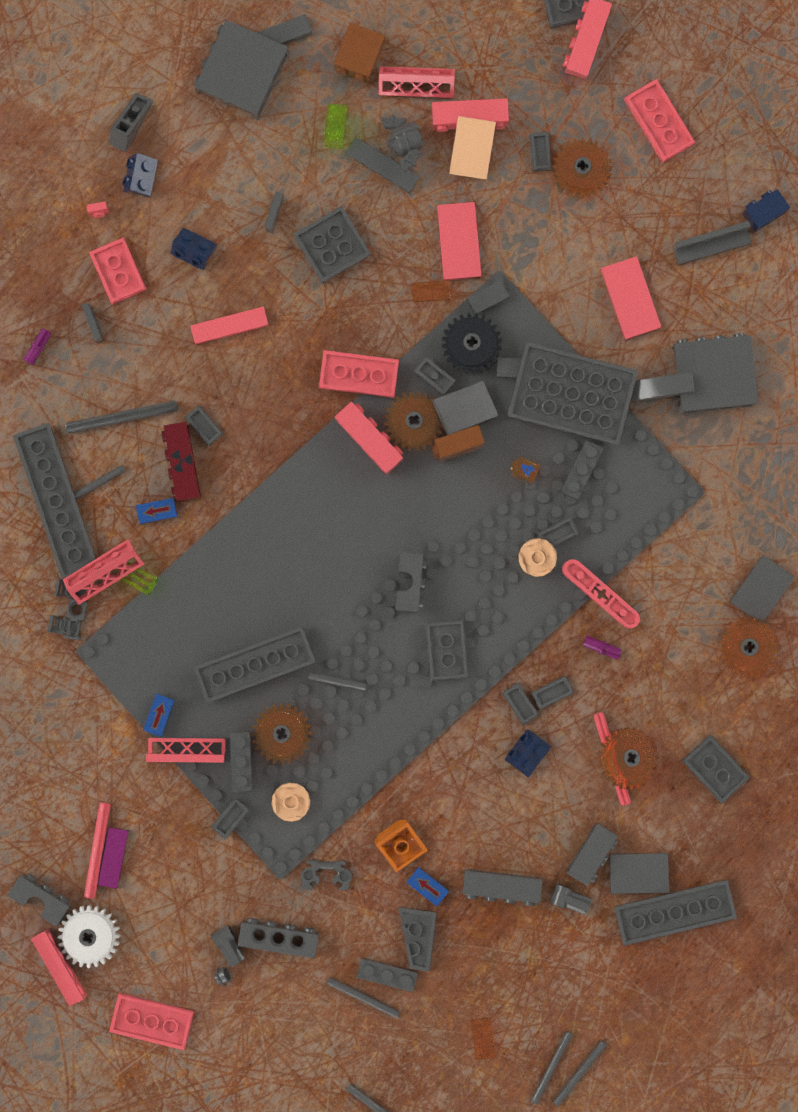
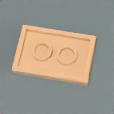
M458 116L449 174L487 180L496 122Z

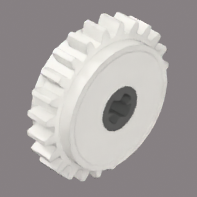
M88 905L85 910L84 906H81L80 912L77 909L72 910L73 915L67 914L68 920L61 922L65 926L59 928V931L63 933L58 936V939H62L63 942L58 945L65 948L62 954L66 952L69 954L66 958L67 960L71 957L74 959L72 964L78 961L80 962V967L87 964V968H90L92 963H94L95 967H98L99 961L105 964V957L111 959L112 955L110 952L115 953L117 951L114 946L120 944L119 941H116L117 938L121 937V934L116 933L120 926H114L117 920H111L112 913L106 915L105 908L99 911L98 905L94 909H92L91 905ZM87 933L93 934V937L91 939H86L85 936L87 935Z

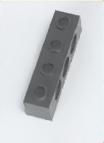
M247 918V920L241 922L238 946L315 958L319 932H315L316 929L311 927H304V930L296 929L297 926L292 924H285V927L277 926V922L266 921L265 924L259 923L258 919ZM257 929L263 930L265 937L262 939L257 938L255 931ZM275 933H282L284 940L277 942L274 939ZM301 936L304 940L303 944L296 945L293 942V937Z

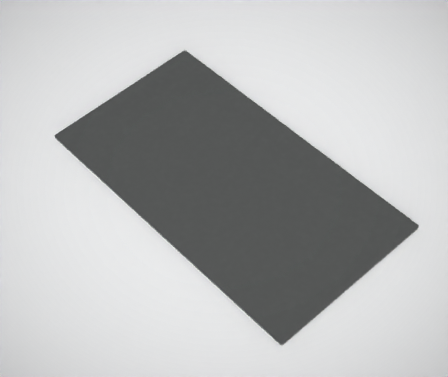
M501 271L496 272L473 293L475 294L501 280L510 296L501 303L478 314L480 319L485 315L486 322L491 319L490 325H497L495 332L500 331V335L497 336V338L502 339V342L498 343V345L502 346L501 350H497L500 354L499 357L522 358L526 342L578 355ZM467 299L399 360L394 398L361 394L352 402L354 405L358 403L365 411L363 413L367 419L371 417L378 425L376 429L380 433L384 431L391 439L389 443L393 447L397 445L404 453L402 455L403 461L388 475L376 465L334 418L77 649V654L143 728L156 694L175 700L163 736L160 737L148 732L152 738H226V762L174 763L220 814L225 811L235 797L251 809L234 830L278 879H283L590 599V597L565 577L562 572L564 562L570 559L579 561L606 584L704 494V490L629 409L619 445L507 417L517 378L497 377L498 357H494L496 360L495 364L489 363V369L484 366L482 373L477 369L476 374H473L472 370H469V373L466 374V369H462L459 372V366L453 368V361L447 362L449 356L443 355L446 349H443L441 346L446 342L442 341V337H447L444 334V330H450L448 323L454 325L453 319L456 318L459 321L461 314L464 318H467L468 313L471 314V317L475 315ZM470 340L467 344H469V347H473L477 343H474V340ZM425 357H428L456 380L445 395L481 381L484 382L499 416L478 424L485 442L483 448L441 463L439 458H434L432 452L434 440L447 436L432 402L443 395L414 373V370ZM410 412H418L423 418L422 427L417 431H411L406 427V416ZM418 418L409 419L411 420L410 425H413L414 423L417 425L419 424L417 423ZM588 440L604 449L579 499L576 500L560 491L585 441ZM522 464L529 467L532 465V468L535 469L534 472L531 471L530 475L526 476L521 468ZM571 517L580 534L554 546L557 553V561L552 571L539 577L532 576L523 571L519 564L518 556L525 542L538 538L537 533ZM400 552L423 554V558L427 559L426 570H422L421 578H425V587L420 589V597H424L423 609L419 608V613L395 610L397 591H407L413 585V579L409 574L399 573ZM464 620L469 678L430 681L425 623ZM303 626L316 663L206 703L193 667ZM313 672L367 683L366 690L363 691L309 680V674ZM279 725H286L291 730V737L285 742H277L273 737V730ZM282 728L281 731H277V733H279L280 739H282V737H287L284 728ZM251 731V764L254 790L232 792L230 733ZM157 742L163 750L166 748L161 742ZM175 742L170 747L174 753L178 754L185 749L180 742ZM194 742L189 747L194 754H199L204 749L199 742ZM214 742L209 749L214 754H221L222 743ZM186 750L183 754L191 753L188 750ZM290 782L303 786L310 797V808L306 815L300 820L293 822L284 821L279 818L273 811L271 804L272 796L276 789Z

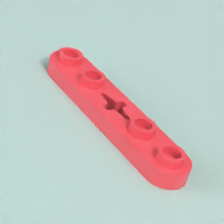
M575 559L564 562L562 572L565 577L625 628H635L639 624L640 617L637 611L583 564ZM595 587L599 591L604 590L603 594L608 599V601L603 597L598 598V593L593 588Z

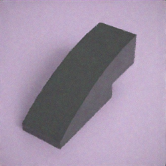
M683 373L635 381L632 393L633 401L641 402L694 392L692 373Z

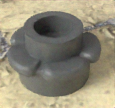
M226 967L216 969L214 974L217 984L226 986V983L231 981L229 970Z

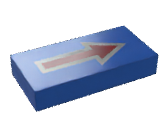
M173 498L136 505L139 524L178 517Z
M156 694L143 731L162 737L175 700Z
M420 867L414 871L406 882L435 906H438L449 892L448 889Z

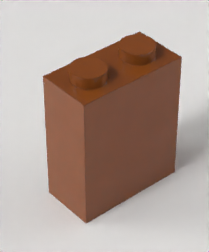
M350 22L334 61V70L339 75L352 76L358 82L370 83L385 44V35Z
M479 425L435 439L432 446L434 458H439L441 463L483 448L485 442Z

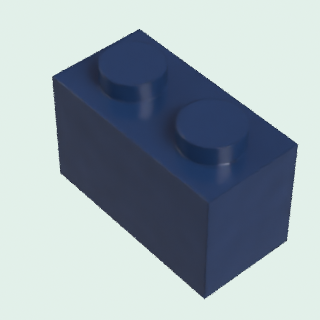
M778 189L773 192L771 190L767 191L761 196V200L758 202L753 200L745 206L746 210L743 212V215L749 221L754 232L776 220L790 209V206Z

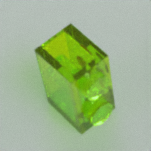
M328 103L324 135L325 147L344 149L348 116L347 105Z

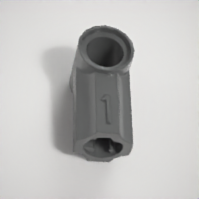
M561 884L556 885L550 900L551 903L565 909L567 907L584 915L587 914L592 901L589 897L573 892L572 889Z
M229 925L211 934L213 942L222 951L230 967L245 959L236 942V936Z

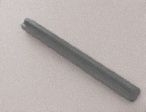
M173 400L66 423V431L74 433L177 411L178 405Z

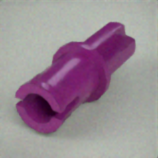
M43 328L40 330L34 342L30 343L31 347L23 358L24 361L34 366L41 351L44 352L43 348L51 336L48 330Z
M589 635L586 636L583 647L594 650L599 655L604 654L616 660L619 659L622 651L605 643V640L602 642Z

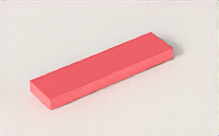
M263 306L191 325L190 327L195 345L266 327L269 324Z

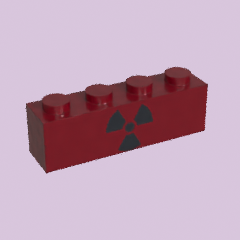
M180 422L163 425L164 431H161L163 442L167 443L165 457L166 461H170L171 468H168V475L170 480L173 479L174 487H171L173 499L176 498L178 502L201 499L188 423Z

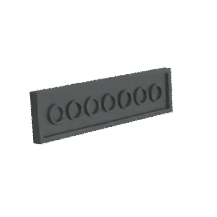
M47 423L15 434L13 437L61 578L64 579L97 558L74 496V491L51 424Z

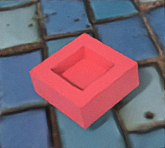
M106 202L87 205V210L91 217L102 218L105 217V214H110Z

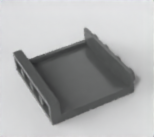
M226 20L224 25L221 24L218 29L216 42L213 41L210 46L209 52L211 53L208 59L205 58L203 61L201 75H197L194 81L197 94H200V92L246 111L251 114L252 118L259 120L288 57V46Z
M738 333L729 338H726V335H719L711 340H707V337H700L692 342H688V339H682L674 343L672 350H674L677 374L692 373L694 392L680 395V414L751 407L759 403L751 335L745 336V333Z

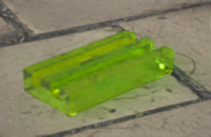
M140 568L135 571L152 580V583L143 580L133 573L128 574V576L148 586L147 590L124 577L120 579L148 596L158 582L156 577Z

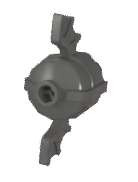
M394 114L387 118L381 117L384 128L392 129L390 140L387 141L390 152L394 151L402 157L405 156L400 160L403 171L407 172L409 168L416 167L417 159L422 156V152L419 149L424 144L423 140H421V134L418 133V125L415 124V121L406 124V118L398 119Z

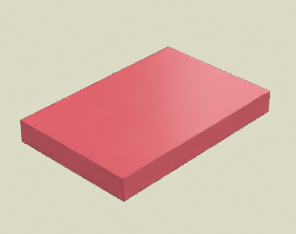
M124 237L89 252L112 305L147 290Z

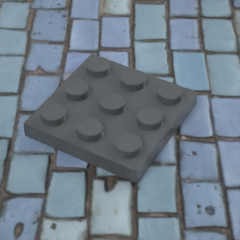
M342 206L293 234L322 284L371 256L370 251Z

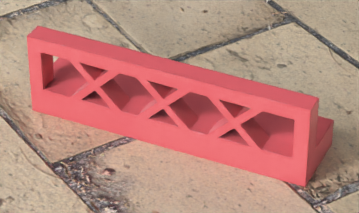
M380 66L379 95L454 98L455 69ZM383 81H391L395 86L391 90H383ZM404 82H410L414 87L410 90H404L401 85ZM423 83H429L432 88L429 91H423L419 86ZM442 83H451L450 92H442L438 87Z
M127 539L64 578L63 582L67 591L80 605L143 566L144 562L135 551L130 540ZM133 557L137 560L132 565H126V562ZM113 569H120L119 573L109 575ZM97 579H103L101 584L93 585ZM81 589H87L85 594L80 597L77 596L76 592Z
M148 738L146 762L224 763L226 762V738ZM153 742H161L166 748L161 753H153ZM175 742H180L185 747L180 754L174 753L170 748ZM194 742H199L204 747L199 754H194L189 748ZM214 742L222 743V753L214 754L209 747ZM186 750H188L191 754H183V753H184Z
M50 928L31 938L69 1007L85 999L88 995L64 953L62 954V949Z

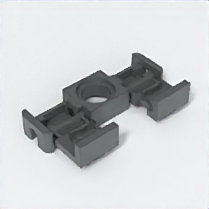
M57 579L54 596H67L70 599L67 616L63 617V619L50 615L47 632L67 633V635H63L64 638L81 640L82 638L79 637L82 620L85 621L88 602L84 601L81 603L83 611L80 615H75L72 612V608L78 603L67 591L63 580ZM81 589L76 592L77 596L80 597L85 594L87 589Z

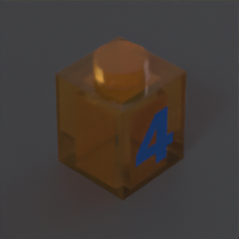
M519 456L517 461L513 460L510 471H513L511 476L533 484L541 465Z

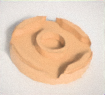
M534 538L525 542L521 547L518 556L519 564L523 571L532 576H544L555 567L557 553L553 544L542 538Z
M290 782L276 789L272 796L271 804L273 811L279 818L284 821L293 822L300 820L306 815L310 808V797L303 786Z

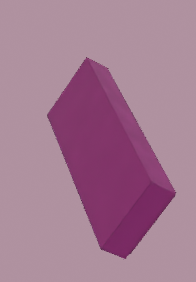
M109 827L98 885L118 888L129 830Z

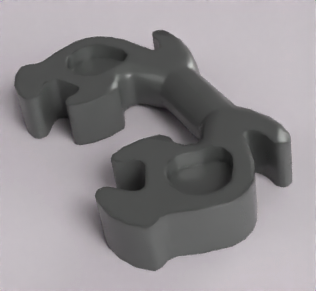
M308 860L307 864L312 866L303 869L301 872L302 887L308 890L313 889V886L310 884L311 882L315 881L317 885L319 884L320 877L316 874V871L320 869L337 872V875L333 877V884L336 885V882L342 883L343 885L339 887V890L343 891L350 888L349 883L352 873L347 868L341 866L346 865V861L343 860L334 862Z

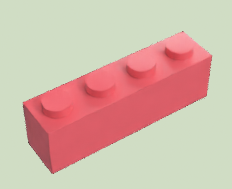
M604 0L584 1L581 12H584L582 19H578L575 30L578 32L576 38L572 37L569 48L572 50L570 56L566 55L563 66L566 68L564 73L584 80L587 78L612 3Z
M508 98L432 102L433 130L446 132L448 129H456L458 116L496 122L495 129H504L509 123Z
M351 401L335 416V420L376 465L388 475L403 461L402 455L404 453L397 445L393 447L389 443L391 439L384 431L380 433L376 429L378 425L371 417L367 419L363 413L365 411L358 403L354 405Z

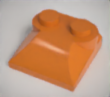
M406 819L396 821L379 833L374 841L395 872H398L428 851Z

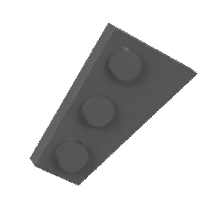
M398 907L410 969L429 972L431 970L437 912Z

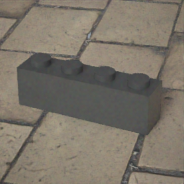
M464 869L462 894H465L466 898L477 899V896H482L487 901H496L499 898L504 899L505 903L516 904V901H524V905L535 906V903H540L543 880L539 877Z

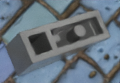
M135 93L111 127L109 145L124 152L128 150L135 140L153 100Z

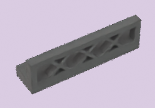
M749 221L676 242L673 246V251L677 264L682 265L750 245L752 242L748 232L750 228Z

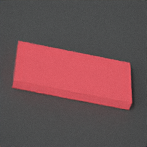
M657 79L624 98V101L662 163L696 143Z
M475 202L437 205L443 280L481 278Z
M637 256L602 267L600 270L624 340L661 329V324Z
M324 350L319 389L394 398L399 360Z
M119 992L109 1032L185 1050L194 1011Z

